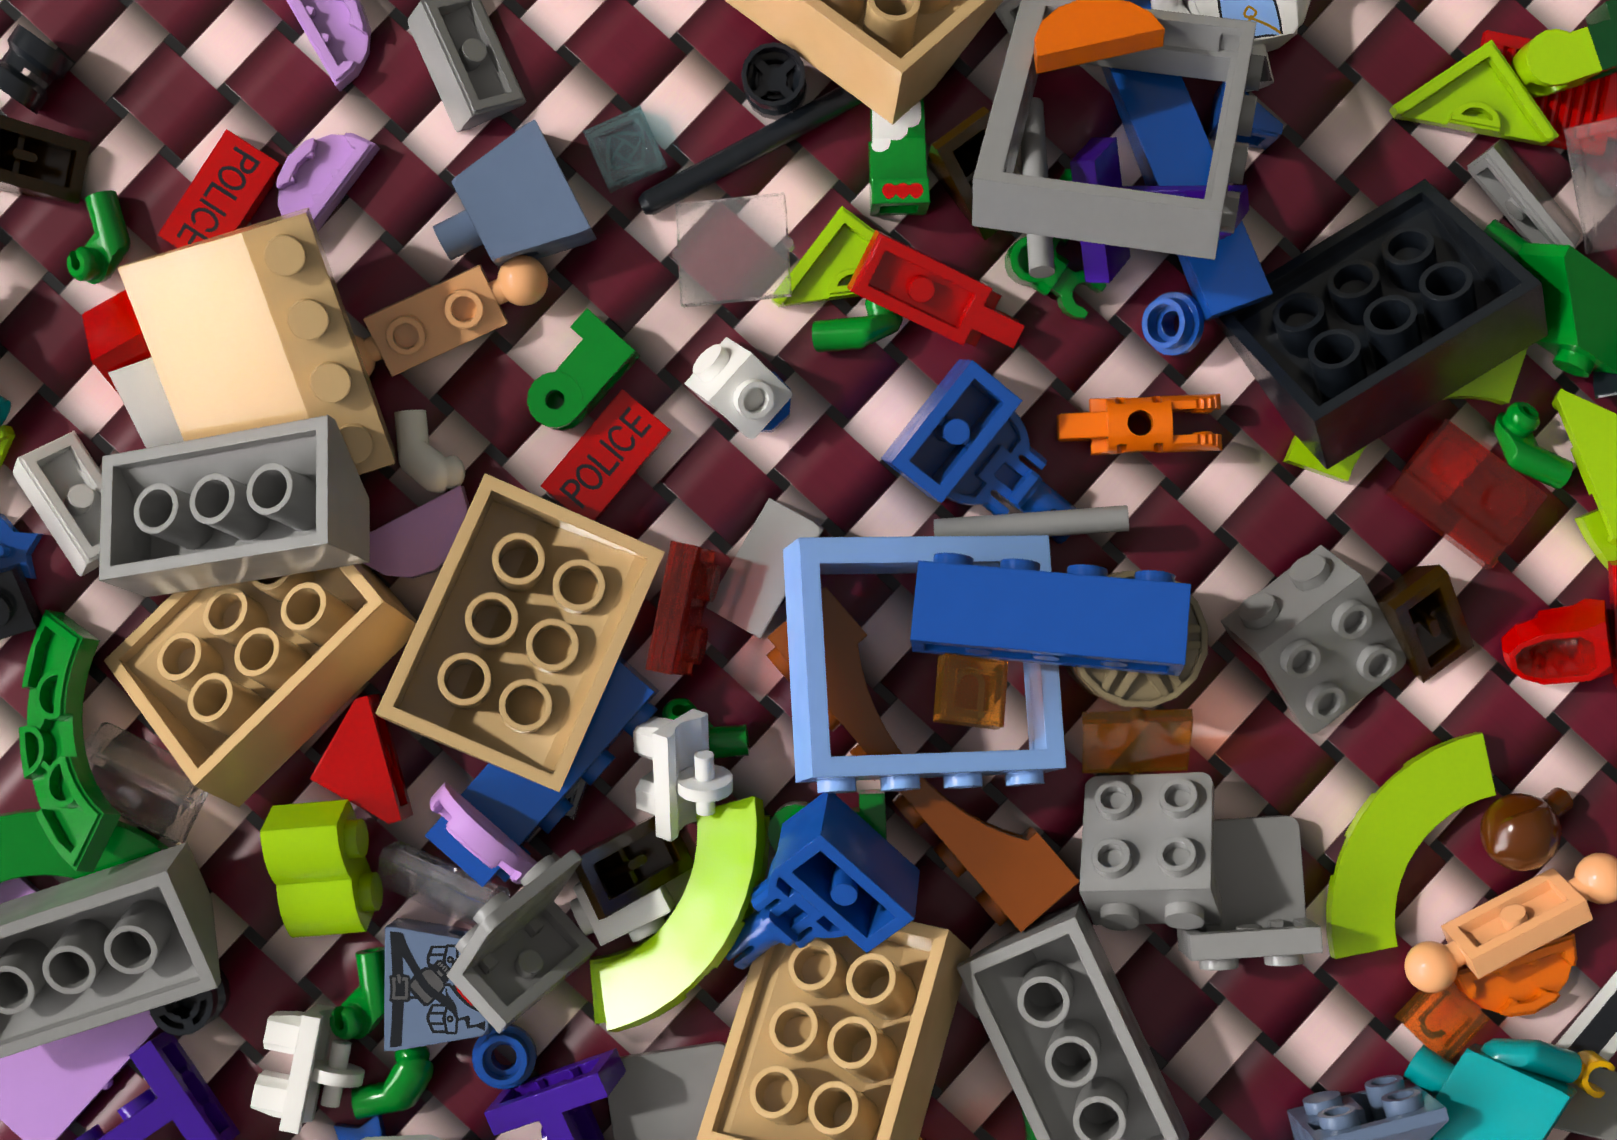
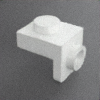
M725 337L720 344L712 345L698 357L693 366V374L684 383L701 400L722 414L748 439L756 438L792 397L791 390L755 355L728 337Z
M580 881L573 887L577 898L570 901L572 912L580 929L586 936L595 933L600 946L627 933L632 942L639 941L656 933L666 922L663 916L670 913L675 905L666 884L601 920H598Z

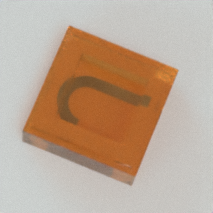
M949 653L938 656L933 722L993 730L1003 728L1008 661Z
M1453 983L1444 991L1437 993H1427L1419 990L1394 1016L1423 1045L1449 1062L1490 1020Z

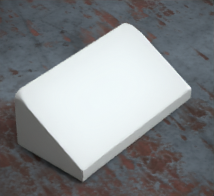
M72 431L18 457L13 469V475L79 576H83L99 567L102 472L76 432Z

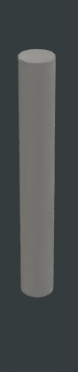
M1033 97L1021 141L1022 174L1048 178L1043 101L1040 98ZM1026 234L1029 275L1034 278L1052 276L1055 273L1053 237Z
M1127 505L934 519V536L1049 535L1051 537L1129 531Z

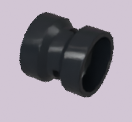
M18 24L7 39L9 50L0 59V90L35 114H38L48 100L47 88L53 80L63 79L74 63ZM24 68L31 71L28 76L21 73Z
M776 42L762 44L750 52L744 61L741 75L746 99L752 109L764 118L777 120L800 108L805 101L807 84L804 63L798 53L789 46Z
M220 969L221 983L218 988L151 1009L150 1015L156 1025L166 1033L182 1036L193 1034L218 1018L228 1006L231 994L229 981L224 972ZM183 1005L184 1007H186V1008H188V1009H191V1010H190V1011H189V1010H185V1009H183L181 1006Z

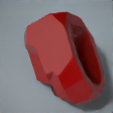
M1584 598L1574 605L1540 610L1534 618L1517 622L1501 638L1505 663L1513 673L1524 680L1543 685L1592 681L1613 673L1611 636L1605 600Z

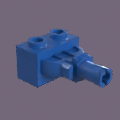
M959 359L881 457L885 463L925 495L940 503L947 498L950 501L963 505H982L993 515L1008 514L1010 510L991 495V492L994 491L1001 499L1018 509L1021 513L1080 509L1057 493L1043 481L1039 474L1019 460V456H1021L1033 467L1040 470L1046 466L1048 461L1030 446L1026 427L1015 412L1022 400L973 360ZM1071 535L1051 537L1057 544H1062Z
M822 793L782 824L777 853L771 862L768 878L757 885L751 894V903L756 911L742 920L745 922V925L725 958L730 961L742 952L741 955L735 958L734 966L739 969H745L759 956L779 943L787 946L795 943L799 948H803L816 938H838L848 936L862 950L868 953L915 919L920 870L835 793Z

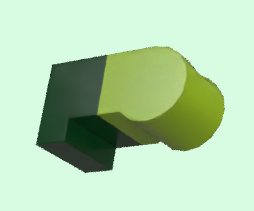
M1617 0L1604 2L1586 16L1587 27L1572 32L1560 29L1546 30L1519 49L1512 59L1511 68L1532 97L1549 96L1617 73Z

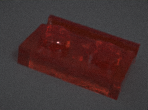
M1447 418L1440 420L1401 470L1403 471L1401 475L1385 492L1386 495L1484 569L1494 568L1498 562V557L1507 546L1513 543L1548 496Z
M671 541L646 670L670 675H691L693 664H701L708 641V629L701 626L706 601H714L720 582V565L713 564L715 551L696 545Z

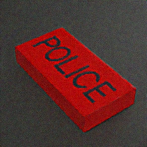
M226 129L158 233V236L179 248L247 227L276 182L283 166Z
M622 389L541 484V487L568 510L597 521L672 431Z

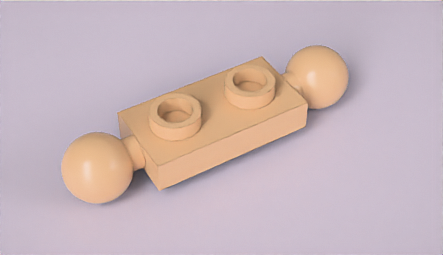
M518 255L505 262L498 272L497 279L489 282L481 264L366 316L363 320L371 336L366 339L357 335L354 336L368 376L370 377L375 368V363L379 360H384L393 377L508 324L501 305L508 301L518 306H529L538 302L544 296L548 287L546 269L537 259L527 255Z
M1607 853L1590 854L1578 863L1574 878L1568 881L1554 868H1551L1441 925L1447 944L1443 945L1435 941H1424L1412 947L1405 958L1404 964L1408 980L1414 987L1423 992H1441L1452 985L1457 976L1458 968L1465 964L1479 979L1593 920L1587 901L1596 904H1609L1617 901V858Z

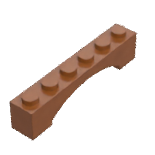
M825 586L821 590L829 729L834 732L839 726L843 725L857 741L858 745L850 751L852 756L903 754L886 730L866 685L858 643L868 635ZM786 620L767 636L775 648L766 656L790 682ZM920 778V789L900 791L891 800L915 829L926 822L942 841L933 850L957 878L967 870L984 889L975 897L976 900L1000 927L1010 919L1020 932L1024 931L1080 882L1034 828L1029 827L1024 833L1019 834L981 820L949 800L925 778Z

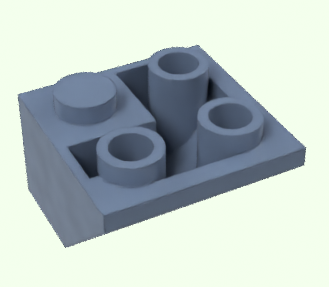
M1386 1075L1373 1078L1364 1084L1366 1090L1341 1096L1339 1091L1333 1090L1317 1092L1303 1098L1304 1106L1287 1110L1294 1140H1430L1449 1121L1447 1109L1444 1105L1410 1080H1403L1401 1075Z

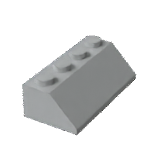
M329 415L102 456L99 581L144 597H152L370 562L369 497L336 420Z
M188 842L0 904V1058L218 988L221 983L212 898Z
M1081 900L1037 918L1022 932L1018 928L957 965L956 968L1037 1140H1189V1131Z

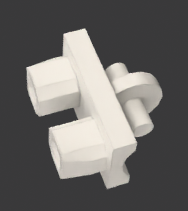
M691 709L675 720L654 716L634 729V752L638 753L639 756L653 760V771L640 778L639 784L635 789L636 808L655 816L656 837L672 842L678 838L679 831L685 825L697 822L696 813L700 816H710L715 813V801L722 800L733 792V774L723 766L714 765V753L709 751L708 713Z
M317 1004L306 1012L276 1011L267 1020L263 1040L264 1049L293 1054L294 1056L290 1075L269 1070H263L258 1074L250 1106L252 1109L267 1115L281 1118L279 1131L299 1134L302 1123L314 1120L321 1084L324 1085L320 1104L330 1108H338L340 1106L343 1088H355L363 1084L365 1070L360 1066L348 1063L351 1042L333 1040L329 1060H326L332 1031L329 1017L336 1007Z

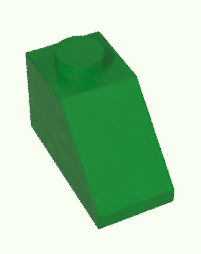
M1523 243L1518 253L1519 263L1542 283L1548 335L1536 343L1555 356L1552 363L1557 368L1569 374L1588 378L1592 371L1617 374V279L1570 245Z

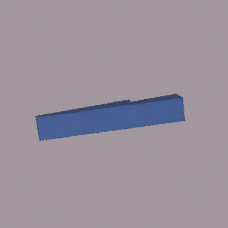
M1124 0L1142 8L1151 9L1150 0ZM1102 67L1145 185H1207L1213 150L1182 76ZM1243 221L1234 230V234L1218 241L1215 260L1177 255L1192 296L1197 300L1203 311L1204 322L1259 303L1273 294Z

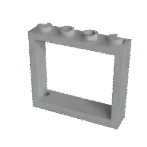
M1021 0L973 176L972 226L1215 260L1220 232L1234 234L1241 192L1228 191L1229 183L1242 184L1249 143L1236 141L1238 135L1251 137L1257 96L1245 95L1246 89L1259 91L1264 56L1252 54L1257 22L1143 8L1151 12L1165 28L1162 47L1084 63L1086 65L1226 82L1205 198L1199 199L1013 174L1038 78L1034 61V38L1041 22L1058 7L1076 1Z

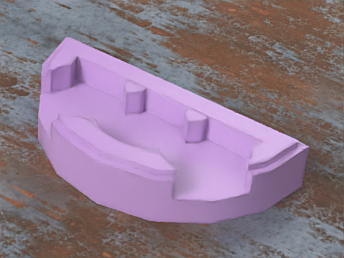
M286 0L334 85L339 91H342L359 76L370 54L371 27L363 5L359 0Z
M345 133V135L330 134L316 140L311 138L304 141L287 157L277 177L276 188L279 189L278 208L281 216L309 207L318 232L380 148L375 143L354 133Z
M460 485L370 532V562L363 564L383 575L416 578L440 570L470 507L464 486Z
M446 781L430 798V809L432 812L439 813L448 821L446 830L489 868H496L497 865L510 875L512 882L521 884L520 881L524 875L538 863Z

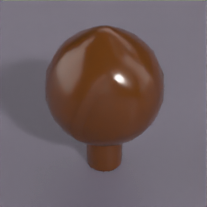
M1557 787L1542 798L1515 793L1495 800L1485 810L1480 823V839L1487 855L1502 867L1519 872L1538 869L1548 863L1560 846L1562 829L1559 818L1573 807V800L1570 794L1564 789Z

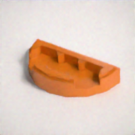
M1073 1L1058 7L1041 22L1034 38L1036 74L1162 47L1165 28L1151 12L1129 1Z
M1568 932L1562 937L1552 940L1479 979L1465 964L1458 968L1454 983L1462 994L1483 1009L1508 1017L1535 1014L1555 1003L1561 996L1558 992L1568 981L1571 967L1576 966L1578 959L1575 934Z

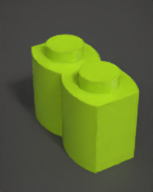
M348 799L272 806L260 830V838L265 864L272 881L276 885L279 910L288 934L295 938L367 932L374 911H379L382 906L383 887L378 872H371L365 857L369 845L365 821L362 818H356L353 807Z

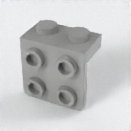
M1322 545L1318 546L1308 555L1298 559L1290 569L1257 594L1248 597L1240 607L1221 620L1231 639L1263 666L1296 722L1308 734H1315L1321 731L1397 673L1406 663V656L1362 575Z
M1204 772L1109 775L1095 776L1087 781L1084 795L1079 892L1094 925H1102L1111 930L1127 931L1135 929L1139 924H1167L1172 928L1191 930L1203 926L1204 923H1222V897L1213 872L1214 784L1208 774Z
M1288 815L1215 819L1213 872L1222 897V923H1204L1203 926L1191 930L1177 929L1178 950L1189 960L1199 961L1200 969L1210 971L1236 969L1239 967L1238 958L1264 957V964L1268 966H1294L1304 963L1303 954L1323 953L1321 926L1306 918L1300 826L1297 820Z
M574 849L557 862L551 855L541 859L524 875L520 881L524 887L511 898L504 891L491 898L473 917L477 924L455 945V948L461 954L446 976L499 1034L584 964L597 949L554 902L583 860Z
M716 1041L620 1056L626 1072L608 1096L614 1140H696L726 1044Z

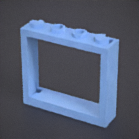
M1049 535L799 537L783 549L796 783L817 782L818 793L839 794L856 792V781L880 780L881 791L889 792L920 789V778L943 777L944 789L982 787V776L1005 775V786L1013 787L1045 784L1044 773L1066 768L1059 665L1023 662L1029 750L831 757L821 574L917 573L918 560L933 562L934 554L937 553L967 555L974 559L973 565L1000 567V561L1003 559H1026L1040 563V571L1052 572Z

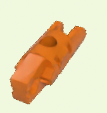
M1217 393L1141 398H1090V412L1057 415V440L1059 442L1091 441V455H1113L1132 452L1222 451L1221 434L1202 431L1193 432L1188 435H1173V413H1212L1214 410L1221 409V395ZM1140 415L1145 418L1148 423L1146 435L1139 436L1130 431L1128 427V418L1130 416Z

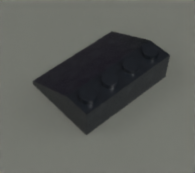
M1426 179L1267 274L1266 278L1273 294L1263 301L1214 319L1291 431L1326 469L1331 468L1548 335L1542 283Z

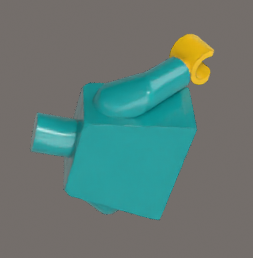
M1492 1038L1484 1043L1483 1046L1475 1043L1468 1047L1456 1066L1423 1045L1413 1057L1403 1076L1435 1097L1447 1109L1449 1121L1430 1140H1546L1577 1092V1089L1567 1083L1573 1082L1590 1096L1601 1098L1605 1095L1606 1091L1598 1085L1589 1082V1075L1598 1067H1605L1610 1071H1615V1067L1605 1058L1590 1050L1576 1053L1541 1040Z

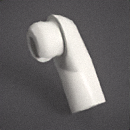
M426 410L395 412L398 460L402 470L430 492L442 493L445 489L452 490L460 486L465 478L463 462L455 455L444 457L438 450L429 445Z

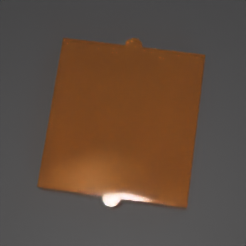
M1133 708L1130 711L1082 712V773L1129 772V774L1136 775L1141 772L1187 771L1193 727L1192 709L1144 710L1142 708Z

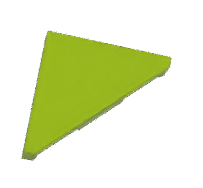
M1490 40L1394 104L1388 110L1394 119L1546 146L1559 136L1493 40Z
M841 206L773 295L771 301L778 307L858 297L859 295L851 292L847 286L875 230Z
M1560 389L1551 404L1559 412L1573 446L1570 450L1589 496L1593 495L1608 532V543L1617 547V414Z

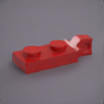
M875 230L847 286L854 294L963 346L965 343L976 347L980 337L984 334L1014 349L1025 327L1016 318L996 309L1002 295L993 291V288L988 284L878 230Z

